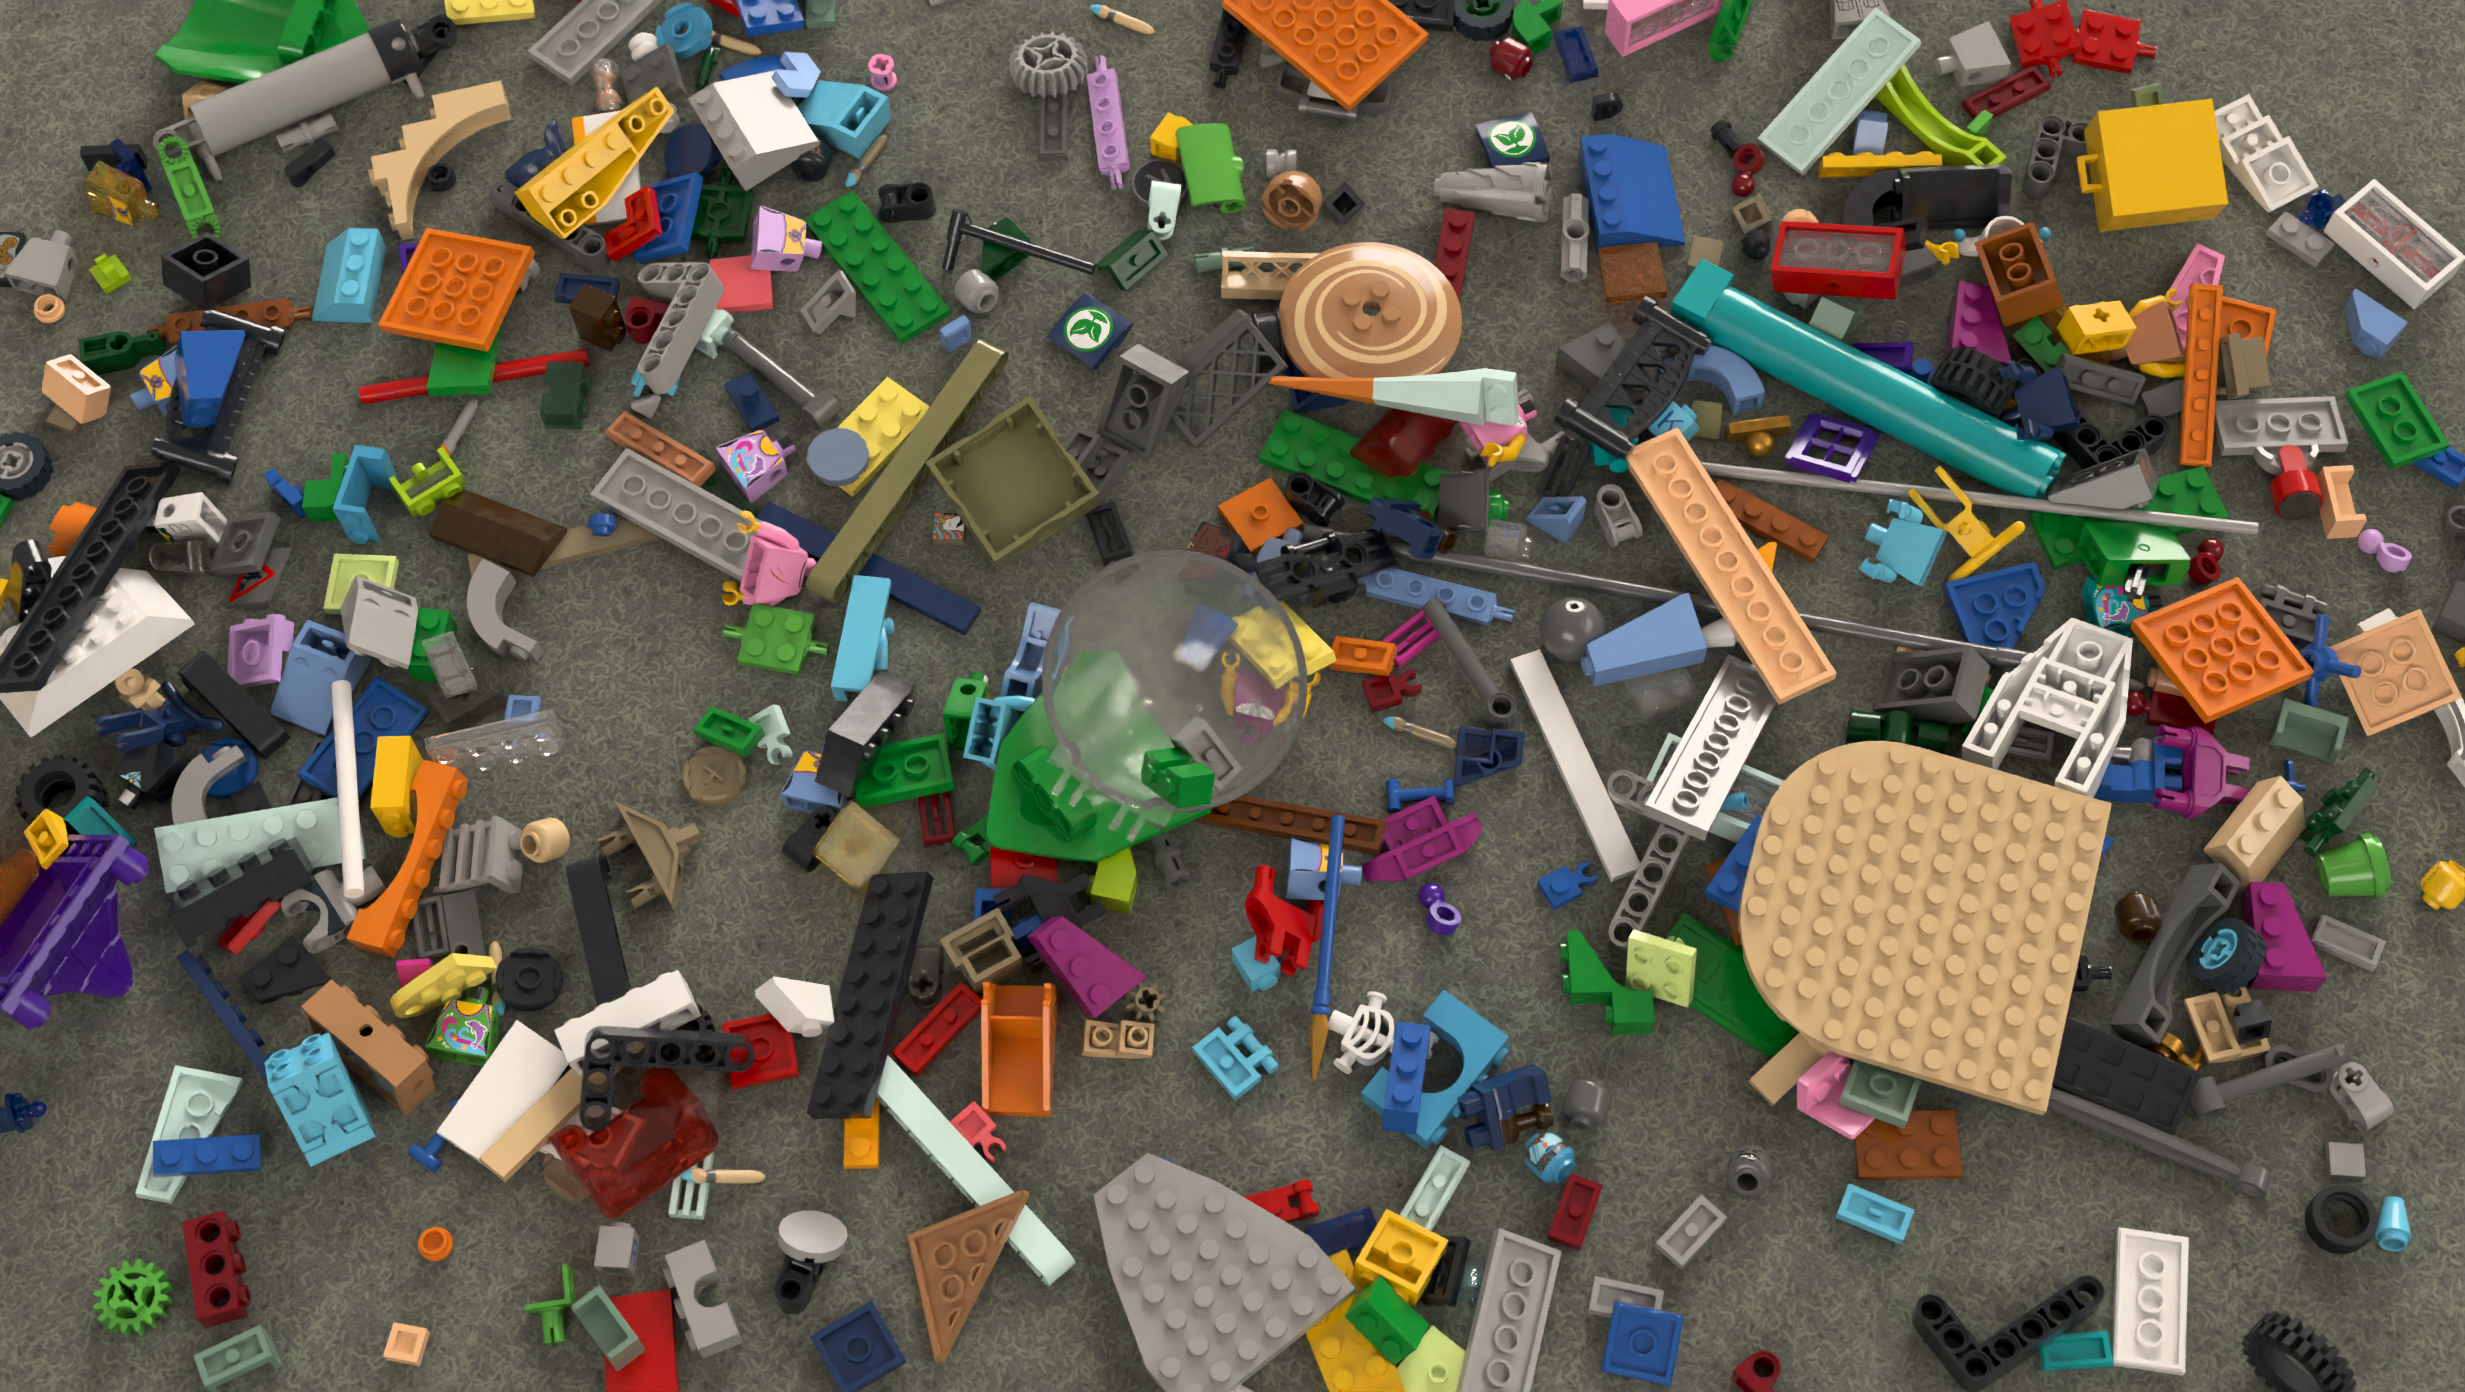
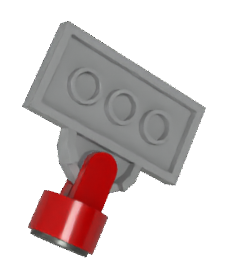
M2335 396L2216 401L2214 429L2221 455H2253L2260 467L2266 472L2277 476L2271 482L2269 490L2275 512L2281 518L2300 520L2316 513L2323 504V496L2317 476L2309 470L2312 468L2318 452H2345L2349 444Z

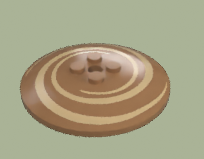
M1350 243L1328 249L1316 255L1301 266L1292 276L1283 292L1279 307L1283 346L1295 366L1308 378H1383L1441 374L1454 357L1461 337L1462 313L1456 292L1444 274L1420 255L1385 243ZM1375 308L1379 313L1375 316H1369L1363 310Z

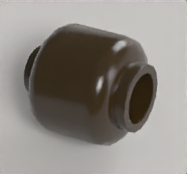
M2130 892L2115 905L2118 930L2123 937L2133 942L2143 943L2150 941L2162 926L2158 902L2148 894Z

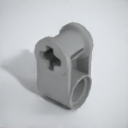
M1613 484L1601 487L1597 493L1594 512L1609 545L1614 548L1621 541L1632 537L1635 539L1641 538L1643 536L1641 523L1636 513L1632 510L1624 491L1619 486ZM1610 501L1615 506H1607L1603 502Z
M2349 1062L2333 1074V1081L2328 1089L2345 1110L2348 1118L2351 1121L2355 1120L2356 1123L2354 1125L2359 1131L2366 1132L2393 1115L2394 1107L2392 1102L2380 1090L2362 1065L2356 1062ZM2349 1079L2352 1083L2348 1084L2345 1080Z

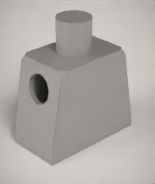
M1989 21L1951 37L1948 40L1944 57L1936 58L1934 61L1937 74L1940 76L1953 72L1959 86L2001 82L2007 78L2011 65Z
M56 230L50 241L35 237L29 239L4 272L13 289L40 296L52 294L65 302L78 266V260L69 247L72 240L71 236L61 230Z

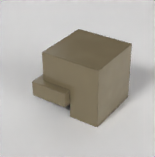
M2234 333L2220 338L2216 397L2226 396L2227 400L2237 399L2250 394V392H2255L2271 385L2263 336L2241 339L2240 333Z
M999 908L940 939V944L955 970L960 969L969 987L977 995L983 993V982H991L998 985L1022 971V957L1012 942L1015 939V935Z

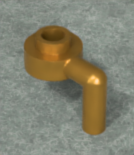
M2165 1032L2159 1044H2148L2150 1051L2197 1071L2200 1070L2206 1061L2200 1044L2190 1058L2184 1053V1044L2168 1032Z

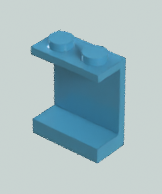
M361 445L354 446L333 506V510L348 539L358 544H366L367 542L378 543L380 539L365 509L372 487L393 490L389 478L395 476L399 482V478L385 449Z

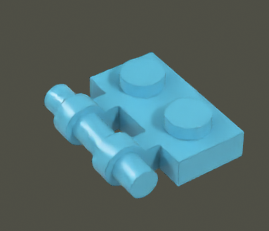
M1234 1016L1227 1022V1026L1232 1030L1229 1036H1226L1218 1027L1194 1045L1192 1050L1236 1101L1261 1081V1075L1255 1070L1257 1067L1263 1066L1269 1074H1272L1279 1068V1064L1272 1057L1273 1052L1268 1046H1262L1254 1037V1030L1247 1023L1243 1024L1237 1016ZM1244 1044L1252 1055L1246 1059L1236 1048L1238 1045Z

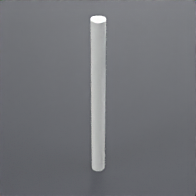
M337 680L332 683L331 690L344 896L347 898H359L364 895L352 690L349 681Z

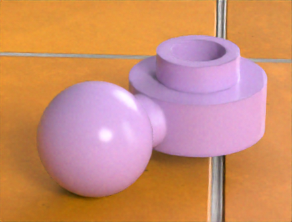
M2364 530L2358 537L2359 548L2365 553H2377L2376 559L2384 570L2396 573L2407 569L2412 558L2411 553L2399 545L2384 543L2383 535L2378 530Z

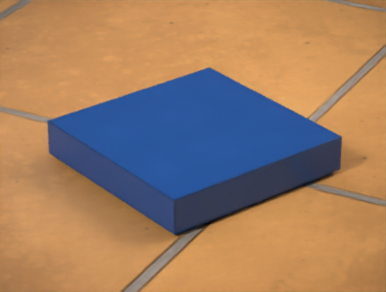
M1614 1300L1601 1371L1671 1386L1684 1315Z

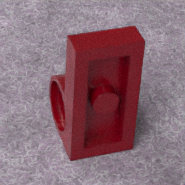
M631 297L625 313V322L631 339L638 344L650 343L670 304Z
M1756 1351L1734 1369L1730 1379L1743 1392H1774L1772 1387L1776 1383L1781 1371L1780 1360L1771 1351ZM1755 1365H1764L1769 1369L1771 1376L1767 1378L1759 1377L1754 1372L1753 1367Z

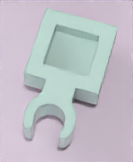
M771 705L748 719L749 722L762 727L765 735L757 745L759 748L768 747L767 758L771 764H780L778 759L779 751H781L783 758H792V751L783 740V738L790 735L780 706Z

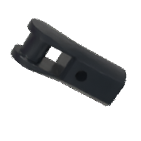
M319 138L300 157L286 165L284 169L285 174L290 177L289 181L292 186L301 187L336 154L328 142Z

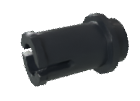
M1720 120L1711 127L1712 139L1718 140L1728 156L1733 158L1735 151L1743 143L1732 131V124L1725 120Z

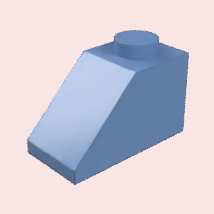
M2358 289L2352 292L2344 308L2353 344L2363 354L2372 356L2378 361L2398 340L2407 324V321Z

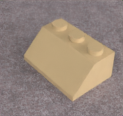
M2281 775L2258 781L2203 850L2215 863H2222L2241 882L2239 888L2244 892L2250 882H2263L2305 828L2303 798Z

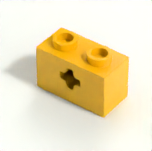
M2120 300L2071 306L2065 311L2064 316L2056 327L2072 355L2124 348L2136 330L2135 324Z

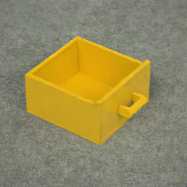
M2213 99L2098 111L2085 128L2084 135L2087 155L2079 156L2076 159L2081 193H2093L2099 233L2211 220L2228 204ZM2087 163H2089L2092 184H2088L2085 167Z

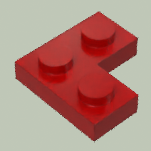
M649 185L624 199L627 221L604 234L607 256L614 262L662 234L655 190Z

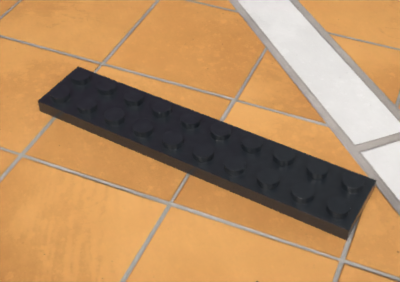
M175 461L131 465L123 468L1 654L0 693L40 691L46 685L51 673L62 660L65 651L76 638L81 626L90 616L95 604L104 594L109 582L118 572L120 565L132 550L134 543L146 528L155 510L158 509L159 501L164 498L167 491L173 486L174 480L181 471Z

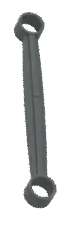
M2051 1088L2048 1109L2116 1139L2137 1145L2140 1149L2231 1183L2235 1191L2249 1197L2261 1199L2267 1194L2272 1175L2260 1166L2250 1163L2236 1164L2150 1125Z

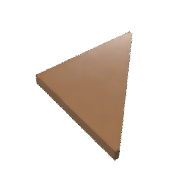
M1024 1189L907 1235L935 1362H945L1029 1198L1028 1191Z

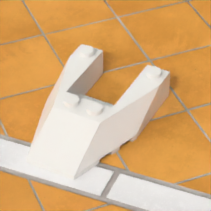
M2070 618L2044 640L2043 646L2034 653L2026 655L2018 667L2012 672H2006L2002 675L1962 746L1961 760L1997 770L2017 736L2020 727L2026 720L2078 739L2055 780V787L2094 798L2126 722L2133 639L2075 618Z

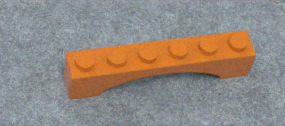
M422 759L410 787L417 796L418 808L417 823L411 847L401 869L384 893L365 910L359 908L346 938L358 949L394 959L397 950L402 947L410 919L417 912V901L423 889L427 887L430 881V871L435 859L442 852L443 840L447 830L452 827L458 804L467 792L468 779L457 768Z

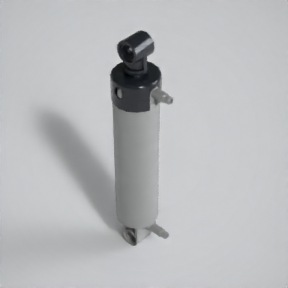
M434 16L429 22L410 29L411 36H409L400 19L367 31L368 33L191 104L190 107L194 116L158 131L153 139L154 147L158 152L159 143L164 138H168V136L180 137L188 145L190 153L197 151L209 175L217 183L220 180L222 181L223 177L214 156L374 90L406 79L416 99L424 98L423 87L417 74L423 72V66L417 52H420L423 57L435 51L447 50L454 46L457 40L455 23L447 16ZM438 27H446L449 29L450 34L446 38L441 39L434 35V31ZM175 146L174 149L165 151V154L170 159H175L181 156L182 149L179 146Z

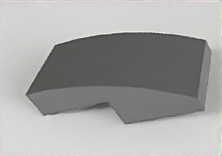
M2183 378L2141 394L2149 415L2158 414L2166 419L2181 413Z

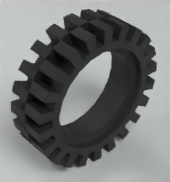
M2277 1311L2268 1312L2242 1340V1345L2244 1346L2242 1349L2243 1353L2249 1356L2246 1359L2248 1364L2257 1367L2254 1373L2258 1377H2265L2266 1381L2264 1384L2269 1388L2274 1387L2278 1392H2354L2356 1389L2354 1388L2356 1380L2353 1379V1370L2346 1368L2349 1363L2345 1358L2337 1357L2340 1351L2335 1346L2329 1347L2326 1344L2328 1339L2323 1334L2320 1337L2314 1334L2315 1328L2308 1324L2304 1328L2302 1320L2297 1317L2291 1320L2287 1313L2282 1312L2280 1315ZM2285 1353L2303 1365L2312 1376L2295 1365Z

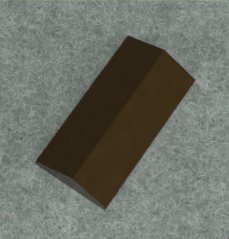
M463 489L461 492H457L442 501L429 535L433 539L534 577L568 531L563 526Z

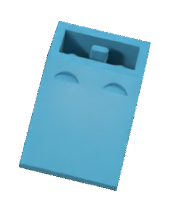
M819 80L813 87L809 97H806L798 106V110L816 138L858 159H861L892 119L888 96L859 84Z

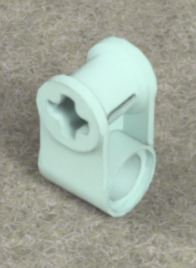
M1151 182L1147 230H1153L1160 241L1169 239L1173 234L1176 214L1179 208L1181 184ZM1159 220L1164 221V229L1158 228Z

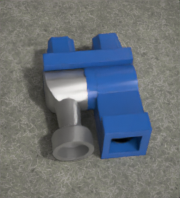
M2154 737L2153 741L2138 738L2131 746L2115 747L2094 798L2102 801L2149 802V804H2152L2153 801L2160 802L2158 799H2152L2157 788L2181 792L2182 777L2179 775H2166L2165 769L2179 770L2182 760V749L2157 745L2155 739L2159 737ZM2112 760L2126 762L2127 766L2112 765Z

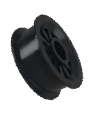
M1275 307L1274 312L1256 314L1253 309L1252 319L1254 325L1284 361L1283 338L1278 308ZM1261 346L1260 351L1266 352L1265 349ZM1260 356L1258 373L1271 371L1277 364L1270 356Z

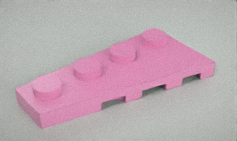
M2199 243L2196 244L2170 289L2175 288L2178 291L2170 299L2174 302L2183 300L2179 308L2173 311L2184 351L2186 346L2189 285L2191 283L2218 285L2225 258L2224 255Z

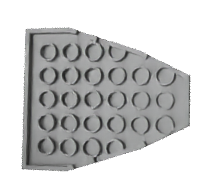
M1147 1153L1094 1194L1110 1274L1140 1350L1145 1368L1163 1392L1234 1391L1356 1293L1355 1287L1309 1235L1219 1182Z

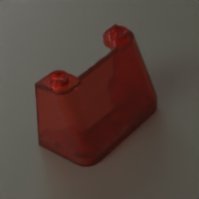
M651 1067L642 1075L639 1083L640 1091L644 1098L610 1120L605 1128L594 1131L587 1136L580 1126L567 1125L548 1137L556 1153L595 1206L607 1218H618L680 1176L685 1170L690 1169L706 1158L718 1145V1133L700 1100L671 1068Z

